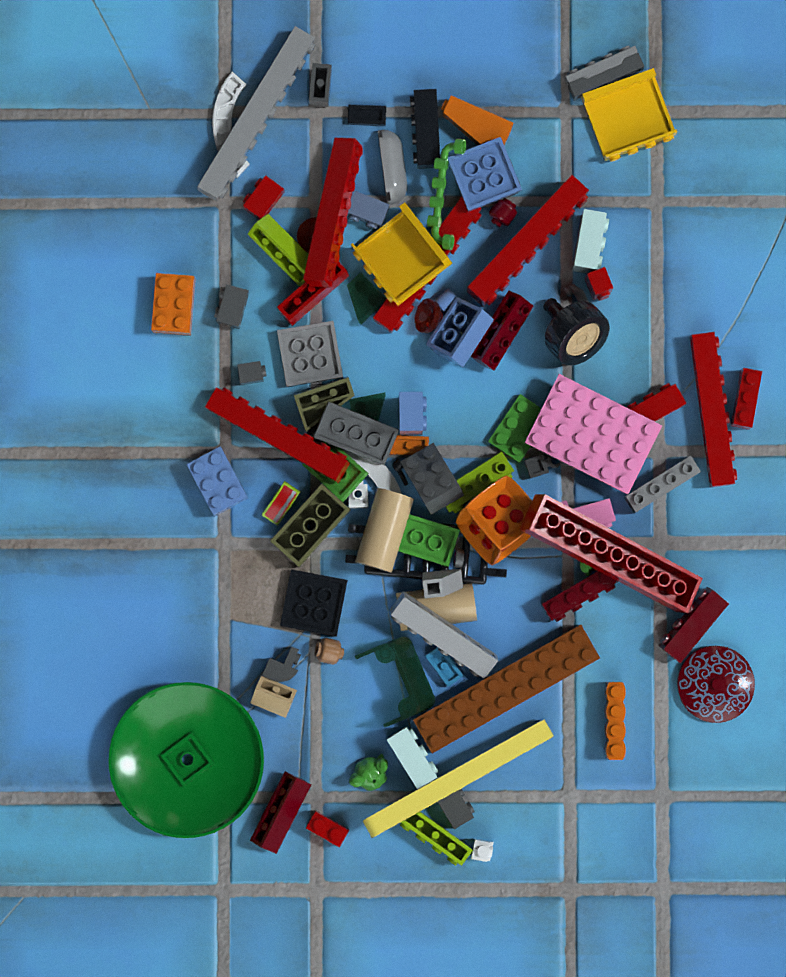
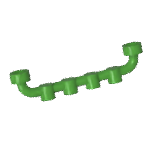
M456 139L455 142L445 145L440 158H436L434 161V168L439 171L438 177H433L432 188L436 189V196L430 197L429 205L431 208H434L433 215L428 216L427 226L432 227L431 236L437 244L442 245L444 250H452L454 247L453 235L445 234L443 238L439 235V228L442 222L441 209L444 205L443 193L446 188V170L449 166L448 154L454 150L455 154L464 155L466 151L465 139Z

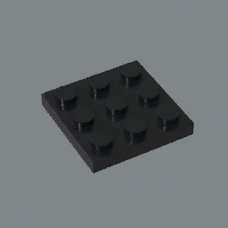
M291 569L280 626L337 637L348 580Z

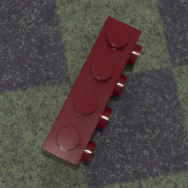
M508 290L492 317L494 319L470 357L482 366L495 371L534 306L521 295Z
M597 571L544 602L541 606L550 621L555 619L558 622L566 617L565 613L569 610L575 612L582 608L581 603L586 600L590 603L599 598L598 593L603 590L608 593L616 588L614 584L618 581Z
M709 587L702 589L697 594V599L691 605L689 612L673 623V628L669 633L663 635L658 646L674 660L681 663L729 603Z
M285 771L250 841L263 849L277 854L312 784Z

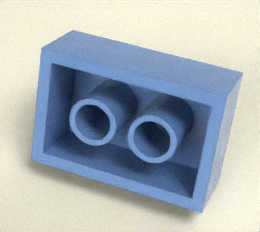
M456 297L426 345L437 355L464 367L494 319L483 309Z
M399 392L400 435L422 436L423 431H426L427 416H423V412H426L427 398L426 396L423 397V392Z
M221 446L186 464L214 516L249 499Z

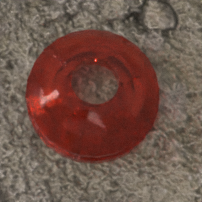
M424 299L416 310L415 327L421 333L432 332L443 318L440 306L435 300Z

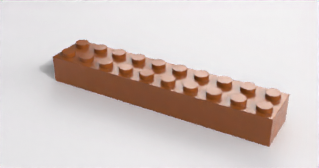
M578 625L414 718L413 721L433 754L595 662L600 657L582 625Z

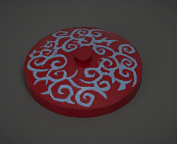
M708 646L695 651L684 661L678 673L677 690L682 704L693 716L706 722L722 723L738 717L747 709L754 695L755 679L749 663L741 654L724 646Z

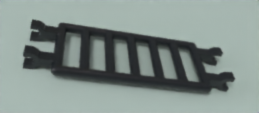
M439 523L459 530L455 524ZM349 524L348 533L363 534L366 526ZM463 536L462 549L464 550V561L461 567L463 583L484 585L487 576L506 578L507 569L488 568V563L482 557L479 577L468 576L470 543ZM404 553L403 570L393 569L392 573L364 565V572L369 575L422 579L423 573L430 571V561L423 559L422 572L410 571L411 555ZM346 555L345 563L359 564L355 562L356 556ZM442 565L441 571L449 570V567Z

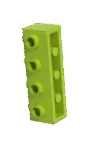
M267 214L257 221L247 234L300 287L305 283L303 277L309 254Z
M500 452L456 480L464 496L445 506L449 513L453 511L456 514L464 508L463 504L471 501L501 477L506 475L511 478L513 477L511 474L514 472V469L503 452Z
M421 811L400 823V826L409 832L411 829L417 833L415 837L423 843L428 841L432 844L431 849L435 852L446 854L448 856L447 860L455 866L457 864L462 866L473 851L470 846Z

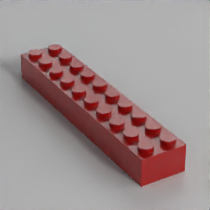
M546 494L534 495L520 527L521 531L675 612H689L703 579Z

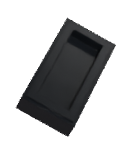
M348 105V125L386 126V106Z

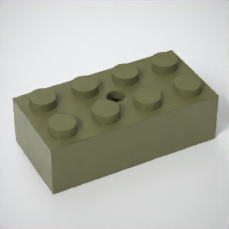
M321 484L270 542L300 568L351 510ZM309 523H313L315 525L313 530H309L307 528V525Z

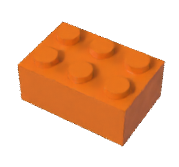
M156 273L151 327L153 333L191 336L196 283L194 276Z

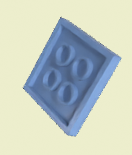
M501 137L468 149L464 155L455 154L448 157L450 168L468 212L522 191Z

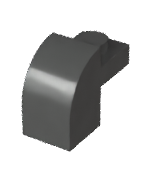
M291 647L284 664L270 658L262 676L277 682L292 679L299 671L292 668L293 664L297 665L300 659L299 649Z

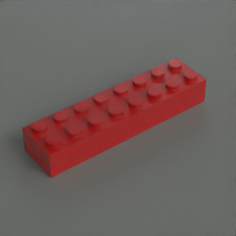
M571 175L467 287V293L481 306L484 307L486 304L490 306L497 298L496 293L499 290L503 292L510 284L509 279L512 276L516 278L523 270L522 265L525 262L529 264L534 259L535 251L538 248L542 250L547 245L548 237L551 234L555 236L560 231L561 223L563 221L568 222L573 217L574 209L576 207L580 209L586 203L589 189Z

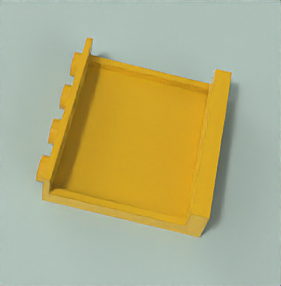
M654 68L582 94L581 99L604 161H616L621 158L620 155L626 153L628 155L635 154L642 147L649 149L656 146V142L663 140L665 143L673 140L674 136H676L678 131L674 129L655 78Z
M405 202L399 206L402 210L399 214L358 246H355L353 243L350 244L354 249L352 253L358 261L362 259L365 263L363 268L369 275L373 273L376 277L373 279L380 289L383 287L386 290L384 295L389 302L394 301L398 306L452 264Z

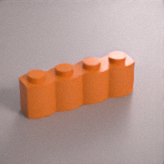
M607 682L605 686V697L607 700L605 705V717L607 719L605 724V736L607 738L605 755L608 760H623L626 753L623 741L626 734L623 722L626 714L623 703L626 689L623 682Z

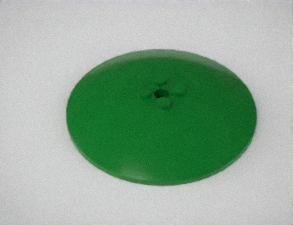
M181 682L168 684L140 697L120 719L109 748L110 778L115 793L123 807L146 828L175 838L206 836L222 830L233 823L253 801L259 789L264 770L263 744L259 730L250 714L229 694L218 688L201 683ZM185 754L192 755L193 762L191 765L183 763L182 758Z

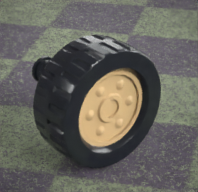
M554 298L545 301L543 308L553 318L545 332V344L561 363L565 365L583 363L602 348L609 335L610 325L608 319L594 304L587 301H579L563 308Z

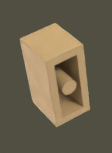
M261 676L250 703L286 718L297 690Z

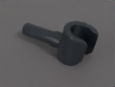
M397 459L393 462L392 467L400 476L404 486H406L408 482L401 470L403 466L401 460Z

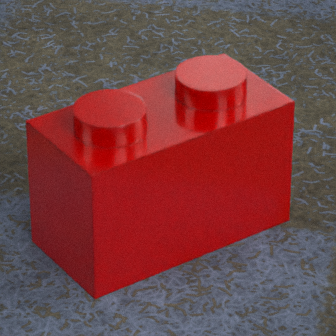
M266 175L263 179L259 178L254 185L256 188L252 194L248 193L243 200V203H245L243 205L244 209L259 220L270 213L285 193L283 187Z
M600 268L586 275L585 282L592 299L602 301L609 298L613 285L606 268Z
M317 810L306 829L339 848L349 832L348 828Z

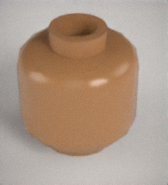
M323 638L316 643L314 654L319 662L334 665L339 659L342 660L344 648H341V643L338 640Z

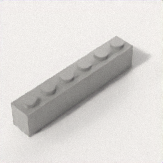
M403 591L391 607V618L395 622L408 626L407 629L411 633L421 635L427 644L431 646L433 644L436 645L442 654L455 658L454 661L458 665L468 667L474 676H481L485 679L498 662V657L494 652Z

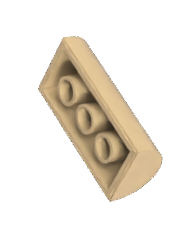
M377 488L356 556V563L392 573L414 501L413 498L390 490Z
M472 583L463 584L462 589L444 597L425 599L424 589L406 592L451 624L477 621ZM403 592L396 593V599H398ZM403 623L400 624L401 631L408 630V626Z

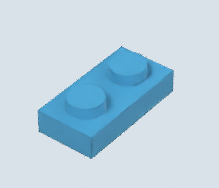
M437 647L425 657L449 687L464 675L449 655L445 656Z

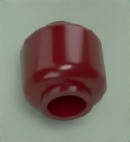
M506 198L496 201L489 211V215L492 218L491 222L498 227H501V225L509 226L517 215L516 205Z

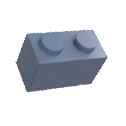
M354 191L351 197V208L348 210V219L354 222H359V220L366 222V226L372 229L381 228L390 204Z

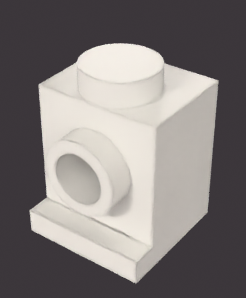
M364 481L349 495V509L368 508V485L364 484ZM356 491H361L362 496L357 498L355 497L354 493Z
M474 838L471 859L484 862L490 861L494 842Z

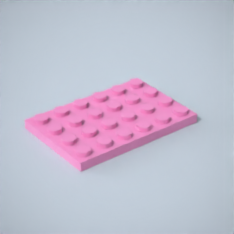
M558 374L524 443L628 495L662 425Z

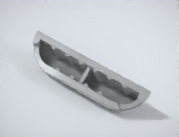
M378 130L387 204L392 205L404 198L408 187L403 146L400 138L394 132Z

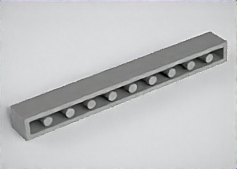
M296 26L294 27L197 186L199 192L216 202L219 198H224L228 191L226 188L228 183H233L238 175L236 172L239 165L243 166L248 158L245 155L248 150L252 151L257 144L256 137L259 133L262 135L267 127L265 122L268 117L272 119L277 110L275 108L278 101L282 102L287 94L285 89L288 85L292 86L296 79V76H294L296 71H301L305 65V56L307 53L310 55L316 46L313 44L315 37Z

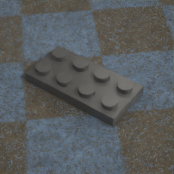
M328 401L313 437L385 465L399 429Z

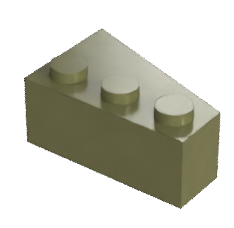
M348 376L293 394L306 432L320 421L328 401L341 406L355 396Z

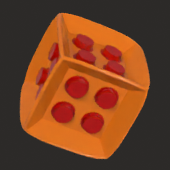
M506 475L475 496L459 512L456 524L476 552L487 563L494 565L510 555L531 537V535L521 531L520 527L532 500L511 477Z

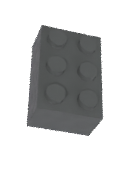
M434 443L401 461L404 470L431 515L464 496L458 482Z

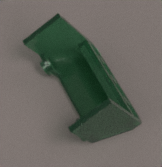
M399 637L355 656L357 660L374 652L377 660L381 663L395 661L409 697L399 702L398 710L401 716L383 723L384 727L414 716L434 705L435 696L409 638Z

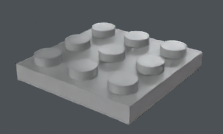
M334 321L277 330L286 387L343 378Z

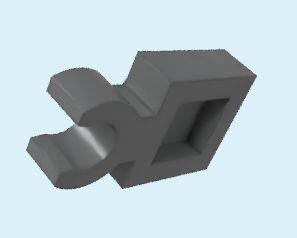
M543 454L525 460L530 479L549 473L548 467L558 468L561 464H553L551 462L553 457L549 456L548 459H544Z

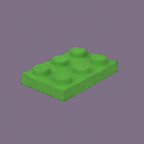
M520 394L488 442L520 463L531 447L524 442L541 408Z
M323 441L324 444L331 447V452L336 454L339 451L346 455V460L350 463L340 482L337 483L309 466L302 465L337 498L344 502L369 473L343 449Z
M409 514L398 552L449 567L460 530Z

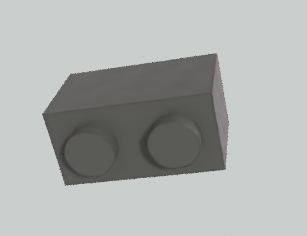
M312 64L310 105L329 107L332 65Z
M227 284L225 289H221L219 299L222 302L220 307L216 308L214 318H217L218 324L240 329L249 290Z
M462 789L438 801L454 829L474 818L472 813L475 811L470 802L465 803L462 798L465 795Z

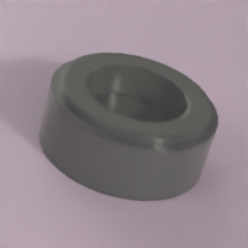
M456 548L453 567L461 568L464 561V550Z

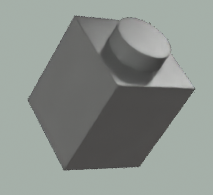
M260 361L237 364L241 385L264 382L263 377L267 376L265 365L261 366Z

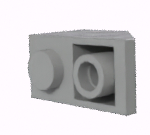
M461 569L423 573L422 582L425 599L444 597L463 588Z

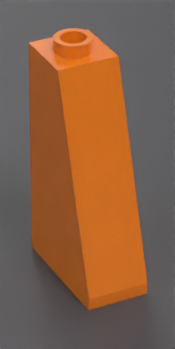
M452 95L449 100L445 99L441 108L444 111L443 117L476 145H481L501 137L505 145L514 124Z

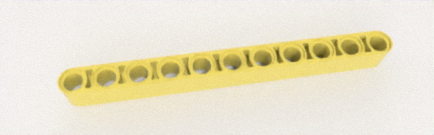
M544 719L364 819L363 823L371 838L544 743L554 737Z

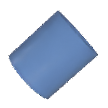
M448 288L434 302L443 313H446L455 300L456 295Z

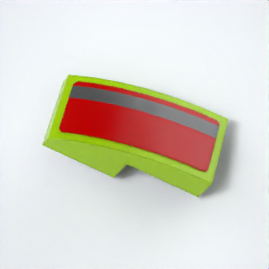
M284 481L262 512V516L278 526L300 491Z

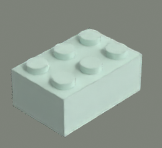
M588 209L583 210L572 271L588 274L601 268L603 256L599 255L600 252H603L606 237H603V233H606L608 230L609 219L606 218L607 213Z
M405 727L387 738V741L418 790L437 778L435 773L438 772V769L433 761H427L426 756L428 753L423 745L418 746L415 740L418 737L413 729L408 730Z

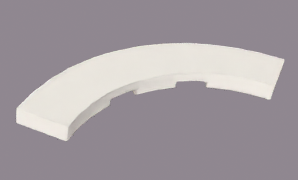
M233 72L230 73L221 86L213 109L212 128L218 152L232 130L233 109L240 93L246 87V83ZM247 160L243 166L239 165L236 172L238 175L236 178L250 165Z
M344 450L369 473L368 476L378 488L402 494L394 476L385 465Z

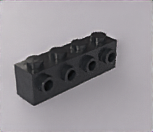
M437 89L414 90V96H410V107H414L415 113L411 115V125L415 126L416 133H412V144L416 145L417 152H413V162L417 164L418 169L434 168L435 159L440 158Z

